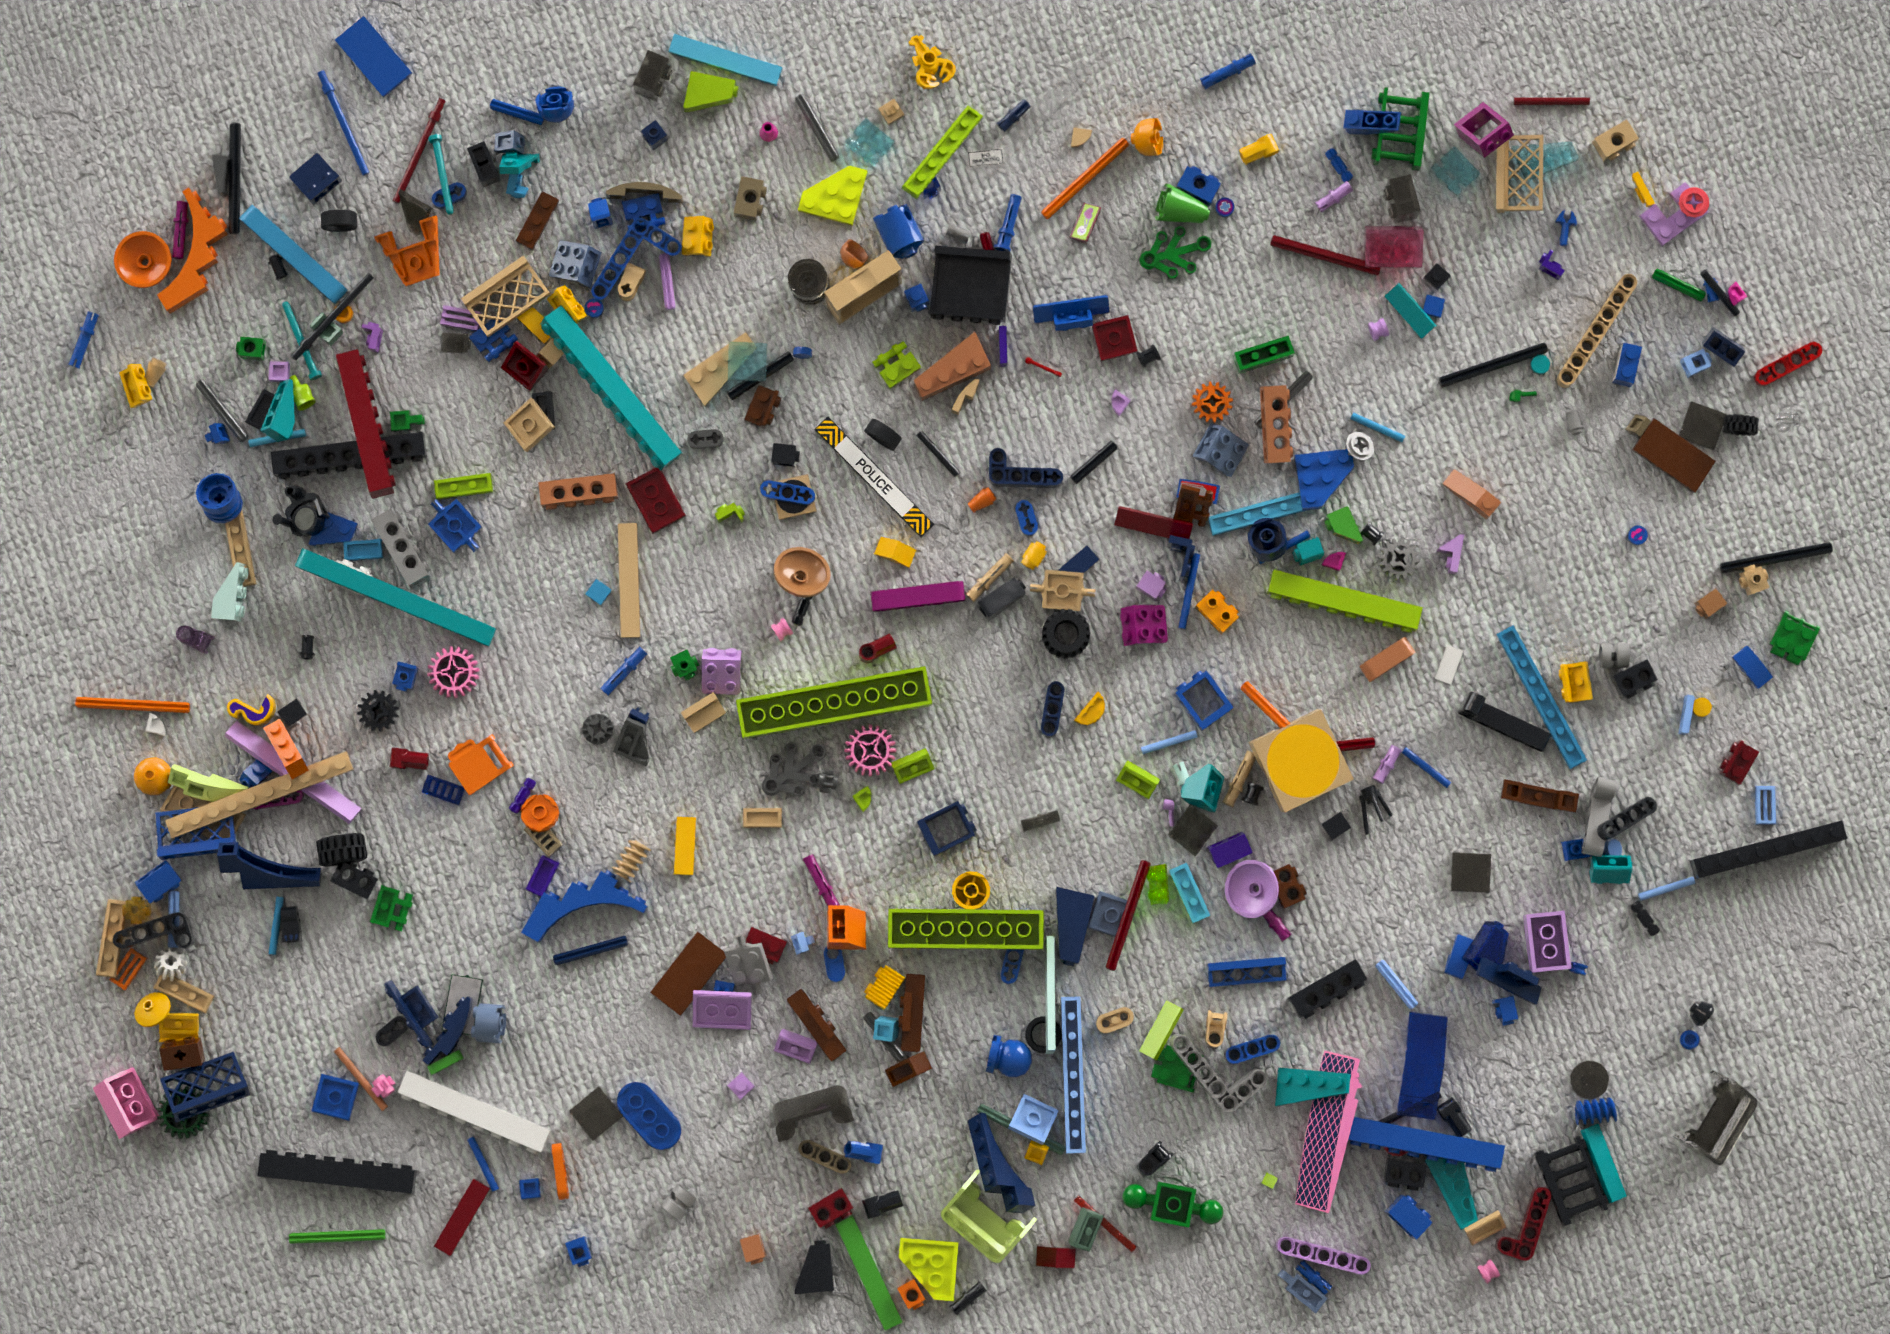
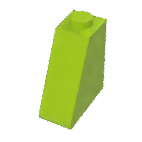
M691 71L683 105L684 112L688 113L733 103V98H737L739 86H736V80Z

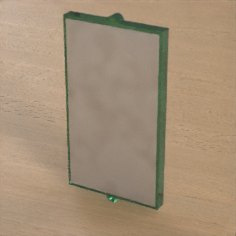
M451 974L444 1017L450 1011L453 1013L458 1008L456 1004L462 997L470 996L473 999L472 1010L463 1034L471 1035L472 1026H475L473 1009L475 1006H479L483 979L472 978L469 975Z

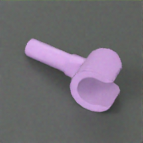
M1164 799L1163 809L1169 810L1170 826H1175L1173 815L1174 802L1170 799Z

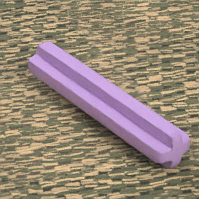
M660 254L659 260L665 309L672 310L675 309L670 256L668 254Z

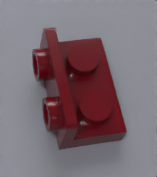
M1739 740L1737 743L1733 742L1729 749V752H1731L1729 758H1725L1719 767L1722 769L1720 775L1739 786L1742 784L1759 753L1756 749L1745 744L1743 740Z
M751 927L745 941L749 944L762 943L767 961L771 965L774 962L779 963L787 941L754 927Z

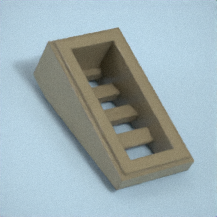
M527 827L524 828V831L549 858L563 846V843L550 829L537 839L535 836L540 832L532 833ZM547 835H550L551 837L544 844H542L541 841ZM554 840L556 843L547 850L545 847Z

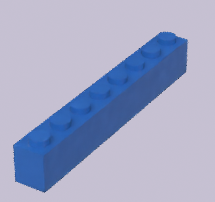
M1357 1117L1353 1119L1348 1141H1350L1349 1145L1361 1147V1144H1367L1370 1149L1380 1150L1383 1147L1388 1148L1390 1153L1400 1154V1151L1408 1152L1407 1156L1419 1158V1155H1425L1427 1160L1438 1161L1439 1158L1446 1159L1448 1164L1457 1165L1458 1162L1466 1163L1465 1167L1477 1169V1166L1485 1167V1171L1496 1172L1497 1169H1501L1505 1145Z

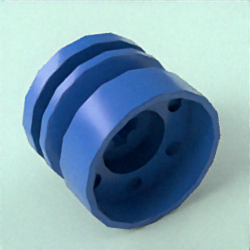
M214 473L203 478L198 484L196 497L209 520L215 523H227L235 519L242 511V497L229 476Z

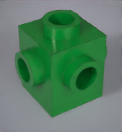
M687 649L670 657L673 663L671 670L675 677L679 676L681 680L685 679L687 681L696 676L695 673L698 672L696 667L700 665L695 655L691 657ZM684 664H688L687 668H682Z

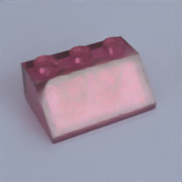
M1364 226L1365 267L1422 268L1424 234L1422 226Z

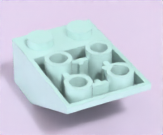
M236 562L213 598L211 618L230 621H241V617L244 618L245 606H242L243 598H246L247 588L243 586V582L248 578V568L244 567L246 564Z

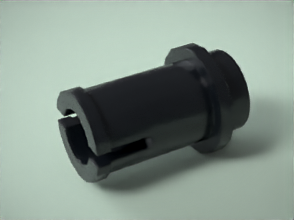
M279 254L268 258V264L272 266L277 280L288 276L281 261L283 258Z
M302 635L301 652H299L301 659H313L315 655L313 653V635H307V637Z

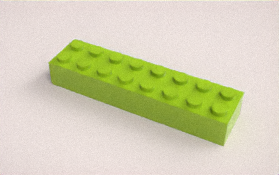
M888 909V948L1044 950V910Z

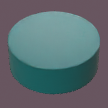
M1544 355L1535 356L1530 364L1531 370L1538 375L1545 374L1550 368V360Z

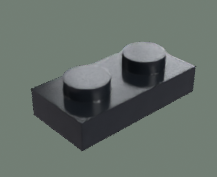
M551 391L532 393V398L555 426L553 393Z

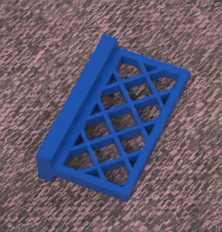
M196 808L155 813L158 840L157 857L161 860L218 853L219 843L236 842L234 816L226 818L224 822L221 820L222 824L215 832L208 826L201 828L196 835L190 832L194 837L189 843H183L180 840L182 836H179L170 845L163 846V838L169 833V830L161 825V817L169 816L173 818V815L178 816ZM224 826L230 829L229 838H221L218 835ZM207 828L213 835L209 840L203 841L199 836Z

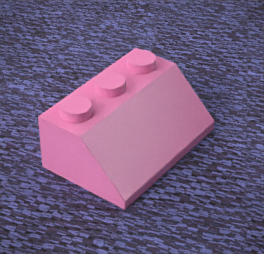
M134 1067L109 1077L93 1087L119 1139L158 1120L157 1116L159 1115Z

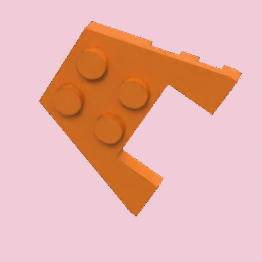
M437 215L419 221L425 240L410 246L397 249L392 231L374 236L376 242L380 243L383 247L385 256H389L394 264L393 268L405 286L440 275Z

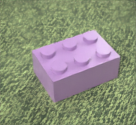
M1565 911L1523 915L1529 971L1537 973L1571 969Z

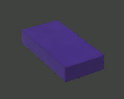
M999 326L1000 367H1007L1006 326Z
M542 855L526 890L542 897L543 893H546L560 863Z

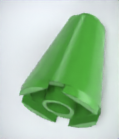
M1166 183L1164 185L1167 189L1166 191H1161L1156 206V212H1159V217L1155 216L1157 221L1203 223L1204 220H1208L1210 214L1208 205L1171 184Z

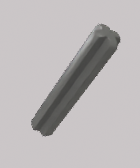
M868 1012L863 1018L874 1031V1024L877 1018L872 1012ZM881 1040L896 1061L904 1058L905 1054L895 1041Z

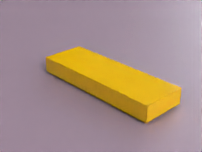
M677 817L674 875H694L696 817Z

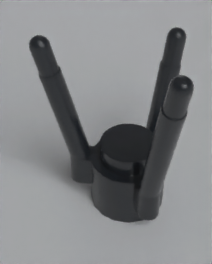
M1375 785L1360 790L1362 795L1359 798L1366 835L1369 832L1365 801H1367V804L1373 803L1381 822L1384 821V818L1377 803L1378 799L1390 817L1393 815Z

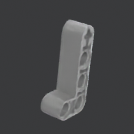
M1597 777L1593 784L1582 854L1602 857L1605 840L1598 836L1597 828L1601 823L1609 819L1611 801L1615 796L1617 788L1616 780Z

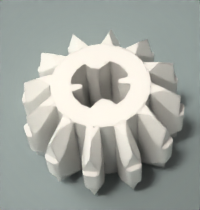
M170 947L167 953L161 950L160 955L155 957L156 962L154 963V968L157 969V976L162 975L163 980L170 977L171 982L174 980V977L180 979L181 974H185V967L187 966V960H184V953L179 954L178 949L171 952Z

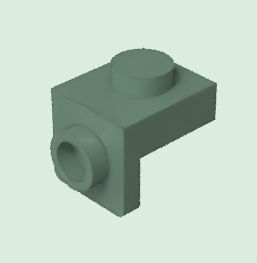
M323 312L310 324L313 331L327 317ZM332 322L319 337L332 346L344 332Z

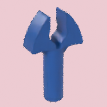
M1565 210L1559 214L1555 223H1560L1562 226L1560 246H1567L1569 227L1571 225L1576 226L1577 224L1573 211L1570 212V220L1567 223L1564 219Z

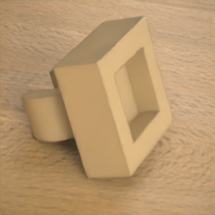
M895 99L878 108L888 126L904 116Z

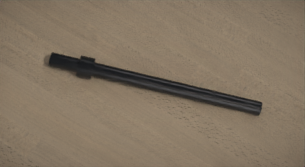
M370 273L354 287L307 338L300 342V346L291 354L294 360H297L306 350L308 351L313 346L312 343L373 280L374 277Z

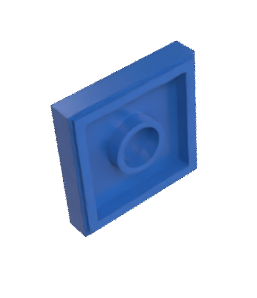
M321 1074L311 1112L350 1121L360 1083Z

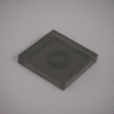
M1691 401L1678 435L1688 442L1714 451L1723 427L1724 416L1727 414Z
M1453 852L1451 891L1490 893L1491 854Z
M600 1086L569 1110L592 1141L623 1117Z

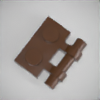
M1182 484L1173 519L1192 523L1193 519L1199 520L1198 525L1204 527L1206 521L1209 520V508L1213 504V492L1207 490L1205 496H1199V488ZM1197 504L1202 505L1201 511L1195 510Z

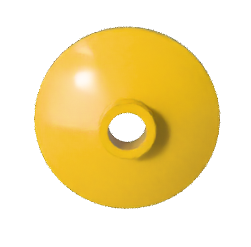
M161 992L150 993L143 997L137 1004L134 1013L138 1024L143 1027H153L161 1023L170 1011V1000Z

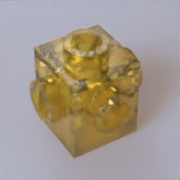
M131 897V900H126V904H123L122 915L125 916V920H130V924H142V921H148V916L151 915V905H148V901L143 900V897ZM137 906L139 910L134 914L133 907Z

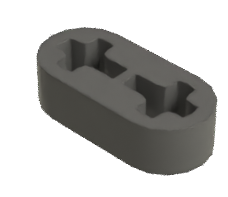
M717 429L691 432L688 435L687 441L693 449L720 447L724 442V437L721 431ZM713 434H717V437H720L717 443H714L713 440H707V438H712ZM697 435L699 439L704 438L705 441H699L698 445H695L694 442H691V439H694V436Z

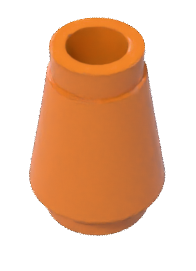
M987 487L986 489L983 488L967 504L974 513L994 504L997 498L992 490Z

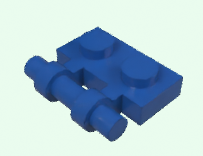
M659 193L622 201L626 221L650 216L651 220L649 222L659 228V226L666 224L664 217H656V214L663 213ZM638 221L635 224V229L638 232H642V230L646 229V224Z
M491 319L486 323V329L490 330L493 328L496 320ZM505 325L489 337L486 336L481 328L469 336V339L480 353L488 349L489 353L484 356L488 363L494 358L497 359L500 353L507 348L510 349L513 343L518 340L515 334H512L509 338L505 335L511 330L508 325ZM501 338L503 342L494 348L492 344Z

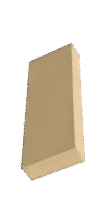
M160 975L154 986V989L203 1013H207L215 997L176 977L171 982L170 977L163 980L162 975Z

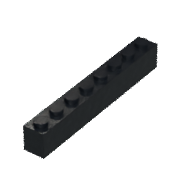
M1841 820L1690 860L1694 879L1848 838L1843 821Z
M267 1149L266 1153H260L258 1177L411 1194L415 1192L417 1170H413L411 1165H401V1168H395L393 1163L382 1162L381 1166L374 1165V1161L362 1160V1164L354 1163L355 1159L343 1158V1162L335 1161L336 1157L324 1156V1159H316V1155L313 1154L297 1157L295 1152H285V1155H278V1151Z

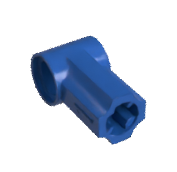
M848 1141L844 1146L845 1157L880 1164L883 1150V1145Z

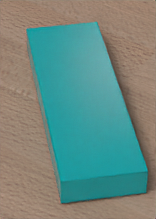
M1400 283L1385 295V298L1421 339L1437 326Z

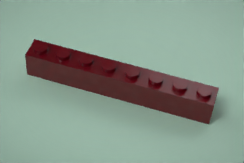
M358 349L337 354L339 371L370 496L372 499L394 494L393 487L396 486L394 475L389 473V469H392L390 459L385 456V452L388 449L385 440H381L380 435L384 434L381 423L377 424L376 420L379 417L377 406H373L372 400H375L373 390L368 387V383H371L369 373L364 371V366H367L365 356L360 355Z

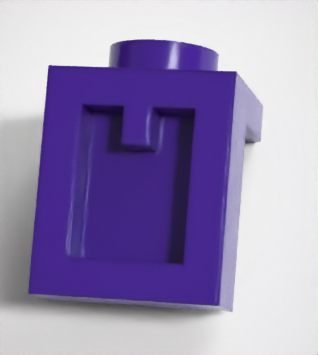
M1550 249L1548 254L1544 252L1540 258L1539 263H1541L1539 270L1559 280L1565 270L1562 269V265L1559 263L1548 261L1554 252Z

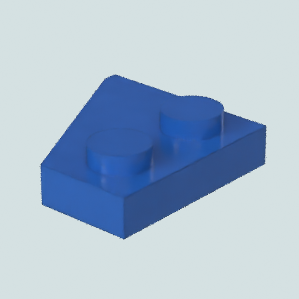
M328 512L330 517L328 519L325 518L322 531L317 535L311 536L308 544L316 546L352 541L358 523Z

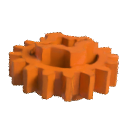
M1209 381L1207 387L1203 383L1201 385L1202 390L1198 388L1195 390L1198 395L1192 396V399L1196 400V402L1191 404V406L1196 407L1194 414L1200 413L1199 419L1205 417L1206 423H1208L1209 419L1216 423L1217 418L1223 421L1222 415L1228 417L1229 412L1227 410H1232L1233 407L1229 405V403L1233 402V398H1228L1231 392L1224 391L1225 385L1220 388L1219 382L1213 386L1212 382ZM1207 391L1206 398L1200 400L1201 395ZM1215 391L1219 392L1222 397L1218 396ZM1210 398H1213V401L1216 402L1214 406L1208 403ZM1225 405L1224 409L1217 414L1219 406ZM1202 408L1207 409L1209 411V414L1204 412Z

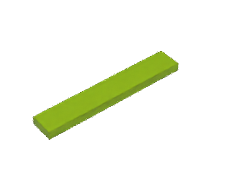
M968 105L903 184L901 189L915 199H918L982 120L983 115Z

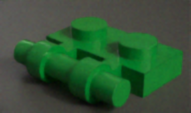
M381 885L370 922L389 928L391 921H395L397 923L394 930L402 932L403 926L406 925L408 920L406 919L408 910L413 904L411 902L413 895L406 893L404 900L399 899L401 891ZM397 904L402 905L399 917L393 915Z

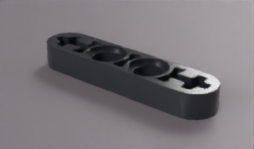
M1645 797L1601 823L1597 828L1598 836L1603 840H1609L1654 813L1657 809L1656 801L1652 797ZM1646 804L1649 805L1647 809L1642 810V807H1644ZM1631 810L1637 813L1636 819L1631 816ZM1618 818H1621V819L1623 820V822H1624V826H1623V827H1620V826L1618 825V823H1617V819H1618ZM1612 826L1613 829L1606 833L1605 830Z

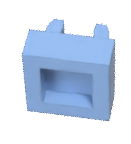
M804 932L791 936L796 955L809 951L808 945L815 943L813 935L805 937Z

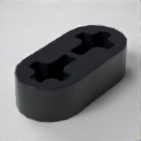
M401 1016L393 1018L376 1033V1042L381 1046L391 1045L407 1031V1019ZM397 1020L400 1022L404 1021V1028L402 1030L400 1028L395 1031L392 1030L396 1027L397 1024L395 1022ZM391 1031L392 1034L388 1036L389 1041L381 1042V1034H387Z

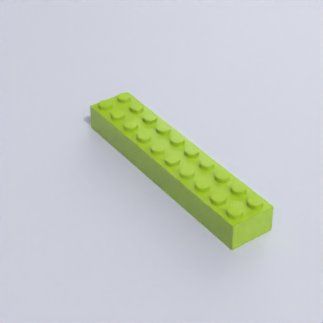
M926 666L737 699L736 704L742 738L744 740L932 706Z

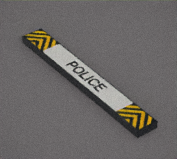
M828 416L814 429L920 538L935 525Z

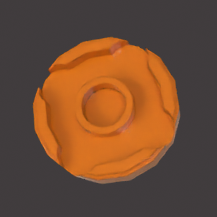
M532 795L526 799L521 807L523 823L534 832L548 831L558 821V805L548 795Z

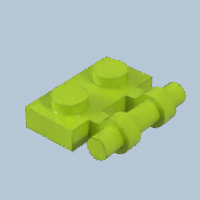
M904 341L898 345L894 344L891 346L892 349L884 354H879L877 359L872 361L875 368L881 364L885 368L879 374L889 389L921 369L920 364L911 351L906 355L902 353V350L907 348ZM897 355L899 359L890 365L887 360Z

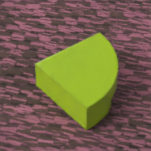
M868 786L852 796L862 812L867 810L871 802V791Z

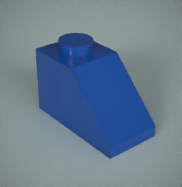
M602 198L591 200L592 203H588L594 228L598 229L612 225L613 221L607 200Z

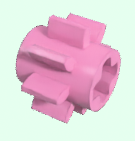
M383 1074L372 1082L374 1087L371 1090L377 1097L381 1095L384 1099L395 1091L393 1085L396 1083L391 1076L386 1078Z

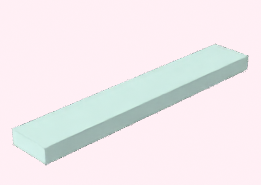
M1047 936L1045 939L1046 1054H1053L1056 1050L1055 950L1053 936Z

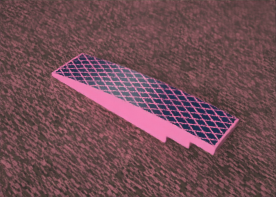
M1324 1050L1319 1071L1351 1074L1349 1094L1312 1100L1300 1165L1296 1205L1326 1213L1330 1211L1358 1100L1354 1098L1359 1079H1356L1360 1059Z

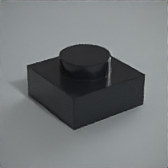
M1436 263L1424 276V279L1438 291L1451 275Z

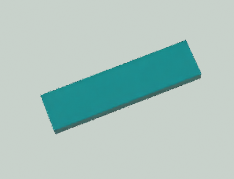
M1599 1123L1580 1130L1608 1202L1613 1203L1627 1197Z

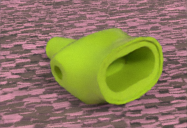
M292 375L289 379L293 380L294 403L299 411L306 410L313 406L316 401L313 398L309 385L300 384L297 376Z

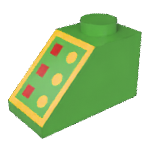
M1348 506L1326 515L1325 526L1328 531H1332L1333 535L1355 544L1363 542V538Z

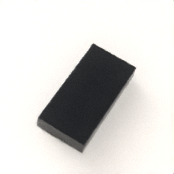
M263 389L245 423L261 430L274 394Z

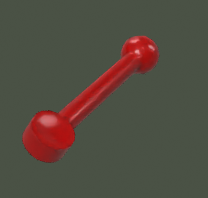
M1031 357L1025 359L1026 364H1033L1058 377L1062 376L1061 372L1033 361Z

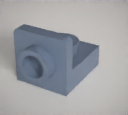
M515 130L495 133L494 152L498 154L512 151L519 154L524 153V135Z

